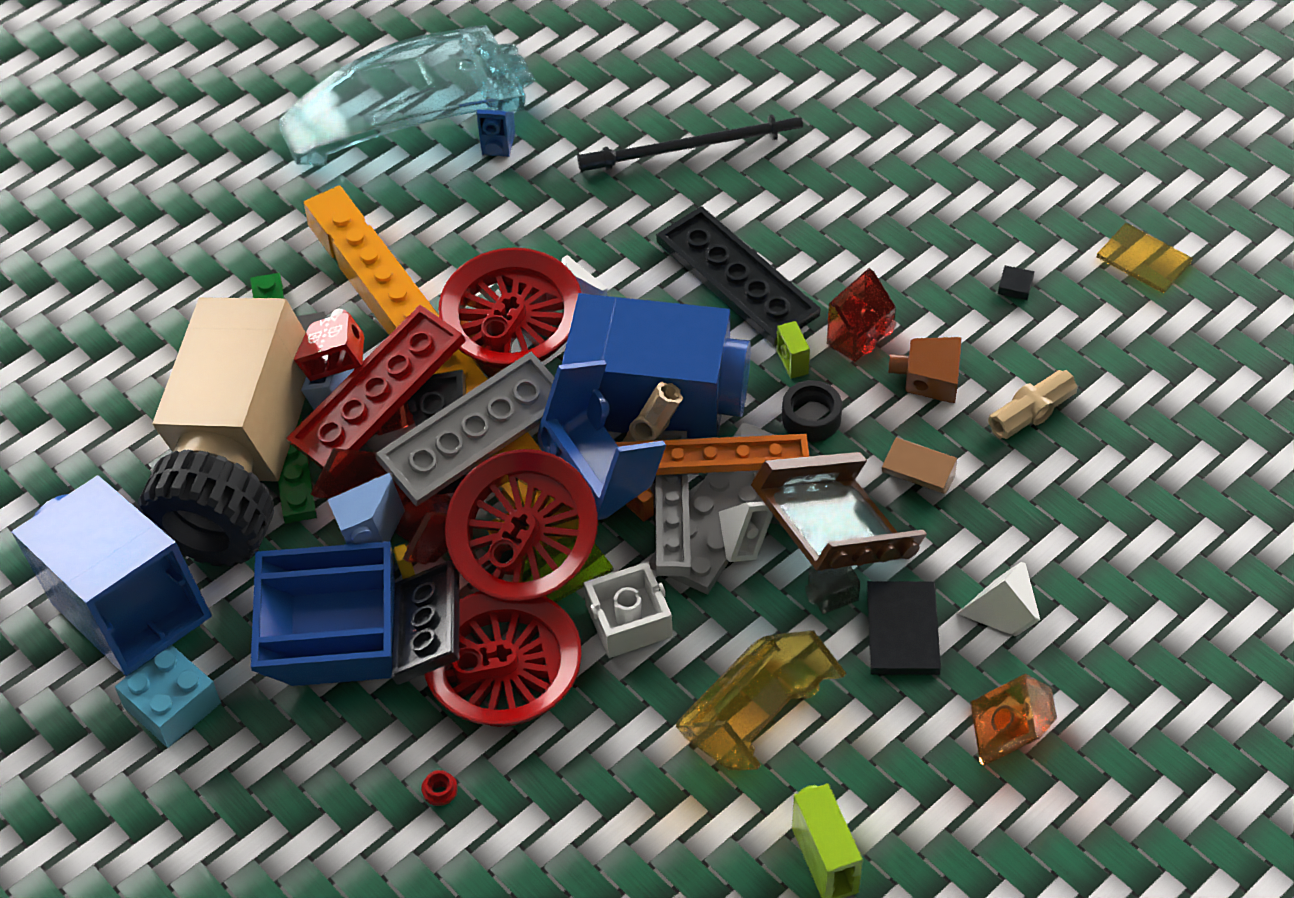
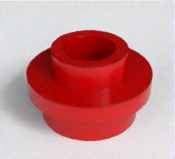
M433 771L422 783L423 797L432 805H446L457 795L458 786L456 779L446 771ZM438 787L446 788L443 792H434Z

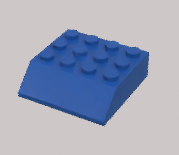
M391 542L255 552L251 670L291 686L392 678L395 561Z

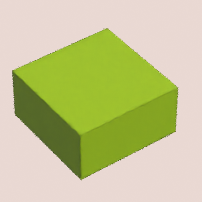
M793 321L777 326V353L790 379L809 374L810 348L797 322Z

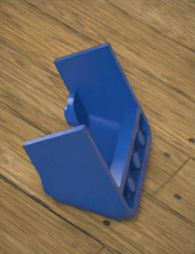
M604 360L558 365L538 429V443L541 451L554 454L567 461L583 476L589 485L596 502L598 520L606 519L651 487L666 447L663 440L618 447L608 433L604 424L610 411L609 403L599 391L607 365Z

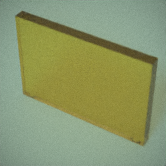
M1125 223L1096 256L1100 260L1163 294L1193 260L1192 257L1128 223Z

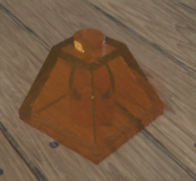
M1023 674L970 702L980 764L985 766L1040 739L1057 719L1052 687L1027 674Z

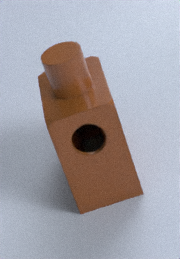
M962 337L914 338L910 341L909 356L890 354L888 373L907 375L906 391L908 393L955 403Z

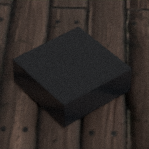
M1005 265L998 294L1028 300L1035 271Z

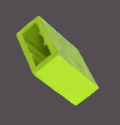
M829 784L818 787L811 785L803 788L797 794H794L792 831L821 898H845L859 893L863 859Z

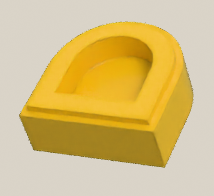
M402 544L394 547L393 552L402 579L415 575L406 545Z

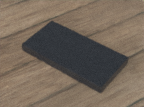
M452 559L395 583L392 679L397 685L459 660L460 573L453 564Z

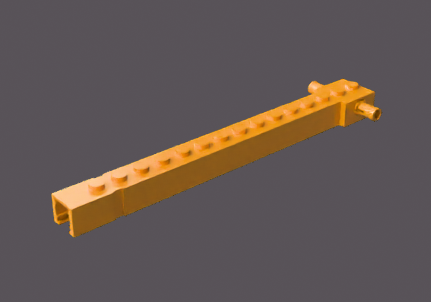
M340 185L303 201L308 226L330 256L337 260L338 267L388 335L419 305H422L439 317V314L372 226L367 225L365 217ZM459 350L434 373L463 370L466 376V394L488 380L473 359ZM527 432L494 455L518 449H541ZM518 481L523 504H525L527 485ZM507 482L500 487L502 488L503 495L515 510L516 506L510 482ZM536 491L535 502L541 494ZM550 498L546 506L554 500ZM563 506L552 516L570 511L571 509ZM499 518L492 520L495 522H505ZM579 519L552 527L578 530ZM521 525L519 529H524L527 531L529 529V525ZM487 530L489 535L499 532L494 530ZM547 536L556 542L566 539V537ZM539 541V542L541 543V545L544 547V549H547V548L550 547V546L546 545L545 543Z

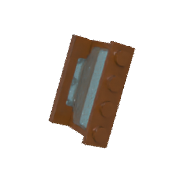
M861 452L765 460L751 483L753 489L816 571L909 559L917 554L920 549L919 545L927 535L924 530L898 533L855 479L867 462Z

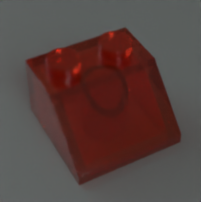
M870 268L829 303L826 344L853 362L858 361L864 354L868 355L871 353L876 343L884 336L888 337L896 326V306L875 272Z

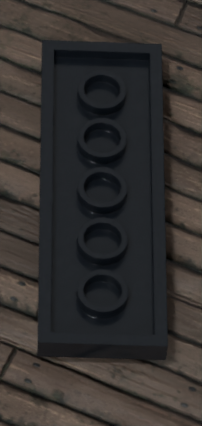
M703 206L656 234V242L773 346L777 345V326L796 321L801 329L820 316L821 308Z

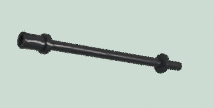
M768 115L767 123L618 151L609 149V147H602V151L577 154L580 173L604 167L606 170L612 169L616 162L770 134L772 140H777L778 132L803 128L802 117L775 121L774 115Z

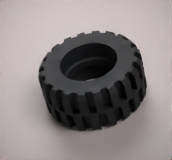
M193 450L175 451L160 458L143 489L137 505V509L176 542L183 557L186 558L188 556L196 562H208L213 566H221L222 564L235 566L255 556V552H258L274 515V504L271 494H269L268 488L264 483H259L256 475L252 472L248 473L238 463L233 464L227 461V458L218 455L216 457L210 455L209 452L199 451L196 453Z

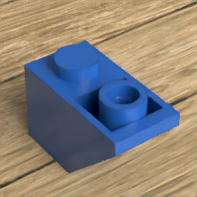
M477 109L482 155L510 157L515 137L513 112Z

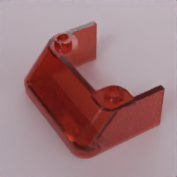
M334 448L311 495L316 498H332L388 473L376 460V452ZM393 480L405 509L395 533L409 542L407 551L402 559L407 562H418L423 565H427L428 562L435 563L448 551L445 538V522L452 497L448 494L437 495L436 493L416 507Z

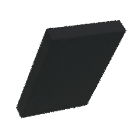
M867 581L870 674L940 675L941 662L935 581Z

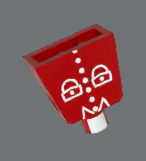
M336 309L332 312L331 317L313 322L309 326L294 357V361L310 382L361 367L364 349L363 331L346 310Z

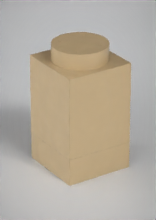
M198 298L152 423L172 452H181L183 450H193L196 453L199 451L209 452L210 455L216 457L220 455L227 458V461L233 464L238 463L242 465L245 471L248 473L252 472L258 477L259 481H279L290 447L286 437L296 429L306 398L301 391L306 375L294 361V357L306 332L286 299Z

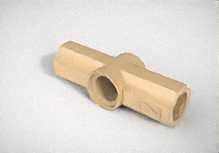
M1058 370L1035 386L1028 383L1021 387L1015 393L1011 402L989 415L988 423L994 435L999 439H1008L1030 423L1034 425L1043 423L1052 414L1056 406L1077 393L1078 386L1075 383L1074 376L1067 370Z
M660 382L638 417L630 424L629 431L622 442L657 440L661 433L669 426L671 417L683 400L680 389L672 383Z

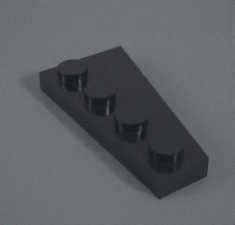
M463 370L433 374L408 399L407 403L415 426H418L466 394V376ZM469 472L439 491L437 495L454 493Z

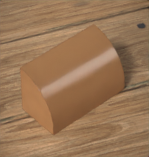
M896 437L882 465V472L946 494L955 478L957 458Z

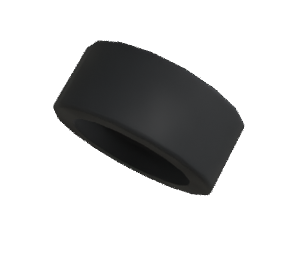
M803 381L790 387L783 396L781 420L784 428L790 434H807V441L817 442L826 440L834 435L840 427L842 400L839 393L832 386L821 381ZM810 401L825 405L831 413L824 419L812 421L798 417L793 412V409L801 403Z

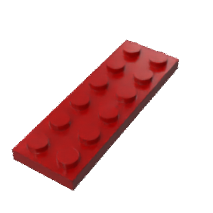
M419 305L363 361L362 366L357 367L286 439L294 448L329 475L333 476L466 342L463 333L422 305Z

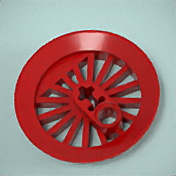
M502 248L470 259L451 275L441 292L438 308L439 318L463 333L466 342L458 349L459 351L487 366L505 369L531 351L542 362L564 345L568 339L578 293L582 292L574 274L566 265L553 256L528 248ZM497 283L501 296L499 297L488 286ZM505 284L512 287L511 293L507 292ZM480 292L487 300L475 295ZM468 305L476 309H467L465 307ZM564 309V313L555 312ZM461 321H472L465 324H461ZM550 325H559V327L555 328ZM538 334L548 337L549 339L545 341ZM523 335H525L536 347L528 349ZM517 338L521 352L511 353L512 344Z
M534 449L502 452L477 465L466 475L455 490L448 506L445 522V538L449 555L463 578L473 587L491 597L507 601H527L544 597L559 590L571 581L588 560L597 535L598 514L596 502L583 476L564 459L554 454ZM518 481L527 485L525 504H523ZM507 482H510L516 506L515 510L498 489V487ZM536 491L541 494L535 502ZM493 492L509 515L485 503V499ZM550 498L554 500L546 506ZM563 506L571 509L570 511L552 516ZM481 508L505 522L475 520ZM579 519L578 530L552 527ZM521 525H529V529L527 531L524 529L519 530V527ZM473 528L499 531L473 539ZM547 536L576 538V542L571 550ZM539 541L568 556L567 559L558 567ZM490 545L488 552L478 559L475 549ZM534 547L553 570L552 573L541 577ZM507 550H513L514 555L512 559L507 563H501L500 558L502 554ZM528 557L533 581L522 582L525 561ZM490 563L496 567L493 575L484 569ZM505 574L513 575L512 582L503 580L502 578Z
M478 591L460 599L459 660L448 664L453 666L451 670H446V665L426 673L424 676L433 696L441 705L456 716L488 726L507 727L519 725L547 712L569 692L578 676L581 665L582 649L580 637L570 616L563 608L546 596L527 601H507ZM499 622H510L505 640L501 638ZM519 623L528 625L515 641ZM492 624L495 641L491 642L481 627ZM472 632L481 644H476L465 637ZM538 632L539 638L530 642L532 638L535 636V634ZM469 667H473V668H474V669L468 670V671H465V670H464V669L469 668ZM539 678L549 679V684ZM456 682L457 686L454 688L449 684ZM504 684L509 709L497 710ZM511 684L526 702V705L516 708ZM525 685L542 695L535 699ZM477 690L468 702L463 699L466 695ZM492 690L488 709L479 707Z

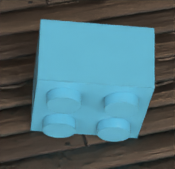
M173 645L147 661L114 686L123 707L167 748L221 704L214 682Z

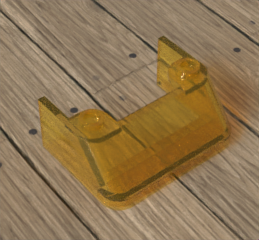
M814 630L767 635L755 641L683 714L677 721L676 728L684 738L727 770H757L761 764L753 755L755 746L751 741L791 699L801 697L808 699L820 689L819 684L823 679L843 678L846 672Z

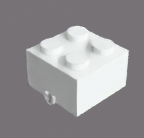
M648 562L584 582L586 607L608 658L673 637L672 614L664 599L666 596L662 583H657Z

